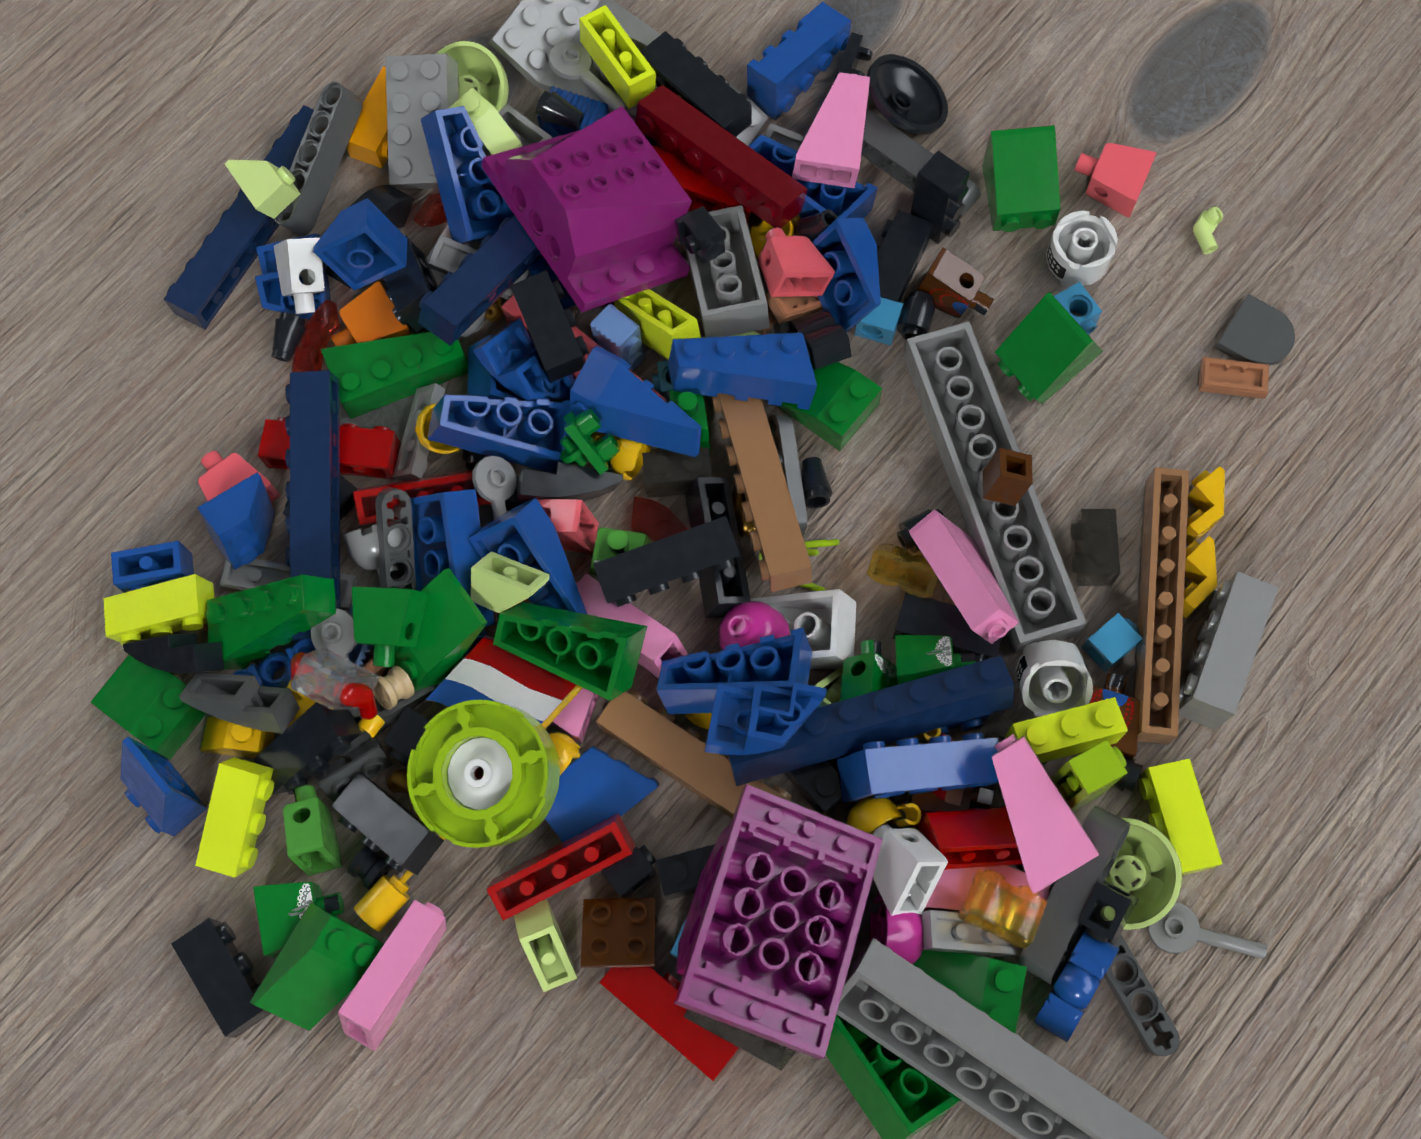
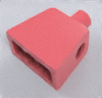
M1106 143L1099 159L1081 153L1074 171L1091 177L1086 190V194L1089 197L1130 218L1156 152Z
M778 227L771 229L766 234L765 239L767 242L758 257V264L771 297L822 296L835 274L831 265L809 238L805 236H786L784 231Z
M211 451L201 459V464L207 472L199 477L198 484L207 501L255 473L261 476L271 503L281 496L266 477L237 453H231L223 459L217 451Z
M537 499L555 526L563 550L593 554L599 522L583 500Z

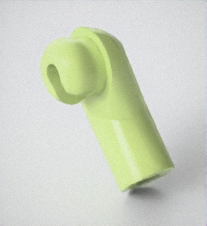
M1210 207L1208 210H1204L1193 226V233L1205 255L1218 249L1212 234L1218 223L1223 219V213L1218 207Z

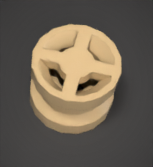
M399 666L388 670V674L384 677L378 676L372 679L370 683L375 698L387 710L397 706L398 700H406L414 695V686L411 679Z

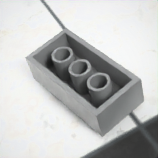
M447 53L385 56L389 185L400 190L439 189L421 118L435 110L447 109L459 99L458 62Z
M743 206L709 212L723 230L725 253L719 255L714 260L702 263L695 253L690 254L685 246L705 338L732 336L770 328L767 300Z
M1237 571L1229 581H1222L1218 591L1214 590L1206 607V609L1211 610L1208 621L1203 620L1198 629L1196 640H1199L1200 644L1197 652L1192 651L1185 666V670L1189 671L1186 683H1180L1179 716L1215 730L1235 715L1278 590L1277 586Z

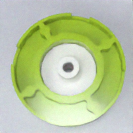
M468 700L442 710L425 725V732L421 736L416 749H412L409 756L407 786L412 805L426 827L451 841L452 844L463 847L483 848L503 846L516 842L527 836L541 824L555 801L559 786L560 767L555 745L539 721L527 712L508 704L490 700Z

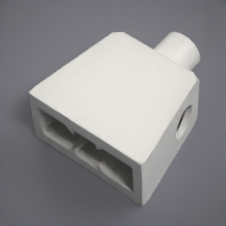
M320 237L287 239L274 245L282 296H294L296 314L315 313L313 294L324 291L322 260L313 252V247ZM299 275L303 278V284L299 280Z
M883 825L873 833L874 836L883 839L873 875L874 882L891 916L911 912L922 914L948 860L919 830L914 828L892 829L889 825Z

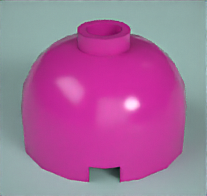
M758 601L746 602L734 606L722 619L719 628L720 647L724 650L726 649L725 646L739 643L740 647L759 643L761 637L773 634L775 639L790 635L789 626L784 616L768 604Z
M878 894L874 903L880 904L878 913H871L869 943L874 938L913 964L921 956L924 947L922 914L911 912L891 916L881 894Z

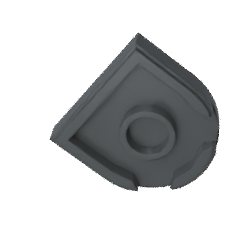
M1248 294L1215 348L1238 361L1269 364L1270 366L1281 363L1290 353L1295 342V331L1285 314Z

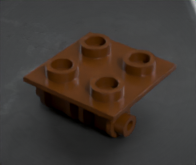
M656 898L584 899L580 967H654L655 930L657 929V918L655 915Z

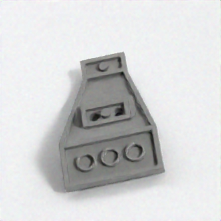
M520 0L488 43L534 86L549 91L552 86L568 92L571 91L574 94L577 93L579 96L583 95L590 99L594 98L596 101L599 100L604 103L581 79L568 80L553 72L548 61L551 49L562 42H572L584 47L580 42L579 18L604 5L608 7L639 51L661 34L613 0ZM591 57L590 72L624 103ZM729 84L730 87L733 88L738 94L742 93L734 86ZM750 98L748 99L752 105V124L736 137L747 146L750 145L768 119V116ZM637 105L630 109L627 107L626 111L632 119L636 118Z

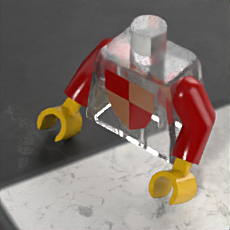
M325 647L309 653L299 652L293 656L290 663L291 680L286 688H290L291 692L298 694L300 699H304L306 696L328 709H359L360 716L362 717L357 724L362 732L365 730L374 738L385 724V721L377 715L378 710L373 694L380 676Z

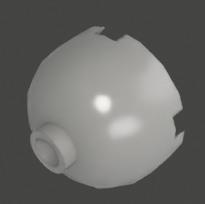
M377 524L363 530V533L358 529L343 535L346 549L353 562L365 570L377 569L378 575H380ZM400 528L393 529L388 535V543L391 547L398 546L403 539V533ZM401 562L394 563L390 568V573L398 571L397 564Z

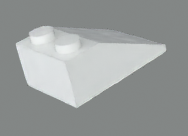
M840 589L751 598V601L766 603L779 611L788 623L790 635L791 630L804 628L812 650L810 669L827 670L843 668L844 660L854 656L856 601Z

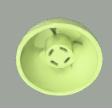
M459 41L445 46L436 53H447L458 62L459 98L473 88L490 102L498 112L507 104L509 94L507 75L498 58L486 47L475 42Z
M1121 818L1130 823V829L1105 881L1139 898L1124 929H1140L1158 922L1173 908L1182 887V867L1176 849L1161 831L1143 821ZM1134 861L1141 870H1138L1137 866L1133 864ZM1107 906L1104 909L1105 917L1108 920H1113L1115 918V910Z

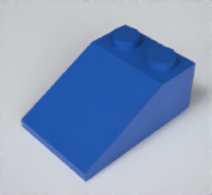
M864 217L836 219L812 241L835 271L823 295L818 296L823 309L831 313L835 322L839 323L846 333L881 304L877 245Z
M130 737L122 741L120 779L128 788L124 793L132 804L138 808L142 806L148 813L145 820L155 832L159 834L162 831L175 836L207 809L205 804L166 757Z

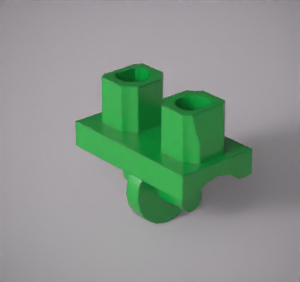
M592 409L577 416L572 411L565 415L566 425L564 430L571 439L565 436L560 440V443L565 448L560 455L562 461L566 464L575 461L582 467L588 462V459L600 475L607 471L608 461L620 451L617 441L610 433L598 441L592 438L590 434L601 428V422Z

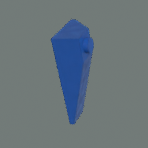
M598 346L594 347L570 390L569 413L572 411L577 416L592 409L601 422V428L596 430L597 432L610 433L612 436L692 457L699 455L702 427L673 401L665 402L653 391L654 385L647 379L641 381L629 371L631 365L623 358Z
M537 498L511 509L468 538L481 558L492 551L550 574L549 581L528 598L533 604L587 614L555 526Z

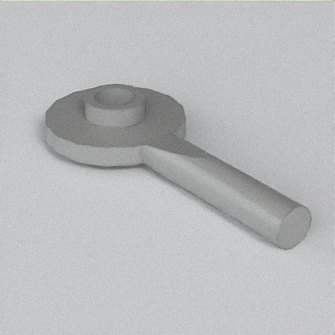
M562 42L551 49L548 61L550 68L555 74L568 80L581 79L612 110H616L621 106L627 110V106L590 72L592 60L584 47L572 42Z
M497 456L485 457L475 465L472 471V481L479 495L492 503L493 517L496 520L506 513L505 500L514 494L517 487V478L512 466L503 458Z
M336 608V614L311 628V640L321 654L334 657L340 681L346 680L350 683H356L348 655L357 645L354 640L353 615L348 611ZM347 706L353 718L360 717L359 708Z
M1178 902L1162 919L1147 926V932L1151 941L1158 949L1167 953L1179 954L1190 950L1196 942H1201L1262 959L1267 954L1266 944L1201 928L1192 910Z

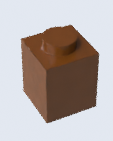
M999 448L983 469V499L1015 506L1033 484L1032 455Z

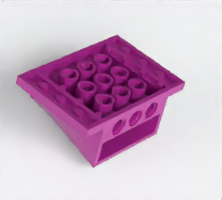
M623 106L580 131L483 157L481 167L581 312L687 276L690 266L673 243L677 236L675 219L687 214L692 200Z
M746 784L742 788L732 822L721 832L697 884L678 943L676 973L683 975L674 1004L816 1059L825 1058L883 839Z

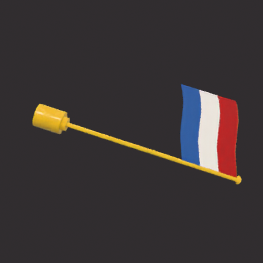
M482 638L426 699L427 701L437 702L448 707L468 700L500 702L527 712L546 729L583 688L494 645V640ZM407 870L401 877L393 874L391 878L383 875L353 907L354 911L370 927L380 932L410 899L406 893L410 888L405 882L414 873Z

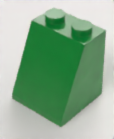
M1055 125L991 131L982 169L992 230L1013 232L1021 228L1034 227L1035 229H1045L1054 226L1061 209Z
M1050 292L1039 301L995 351L1001 359L997 365L1009 378L1015 375L1022 383L1017 388L1029 402L1035 398L1041 404L1045 403L1103 352Z

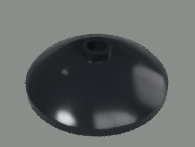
M895 54L883 55L873 62L867 73V77H870L869 94L878 111L890 123L906 132L914 134H931L944 124L948 115V104L945 94L935 78L924 67L909 58Z

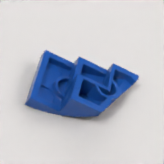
M315 233L293 239L319 238L320 234ZM280 242L256 247L263 274L255 276L262 308L276 312L291 313L322 324H332L328 275L325 274L326 264L322 261L324 291L313 294L315 313L296 314L294 296H282L274 253V245ZM299 275V280L303 284V278Z
M520 318L508 323L473 350L479 361L497 381L525 400L570 399V390L575 382L573 375L571 374L551 382L537 349Z
M796 682L793 683L792 690L755 683L753 691L718 684L705 752L725 755H749L784 747L823 701L827 689Z
M592 746L580 754L579 758L573 759L560 775L558 792L545 820L561 841L564 842L618 813L621 817L655 790L660 783L657 779L645 777L630 769V765L621 760H614L608 753Z

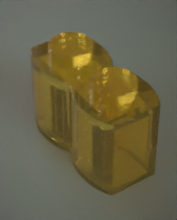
M880 544L874 550L866 573L871 579L880 584L888 586L899 585L907 593L923 598L932 597L939 583V578L924 555L912 556L904 548L893 544Z
M978 870L971 879L957 917L976 928L991 932L1012 945L1026 949L1035 938L1047 901L1039 897L1040 894L1038 892L1033 894L1028 886H1012L1005 881V877L994 870Z

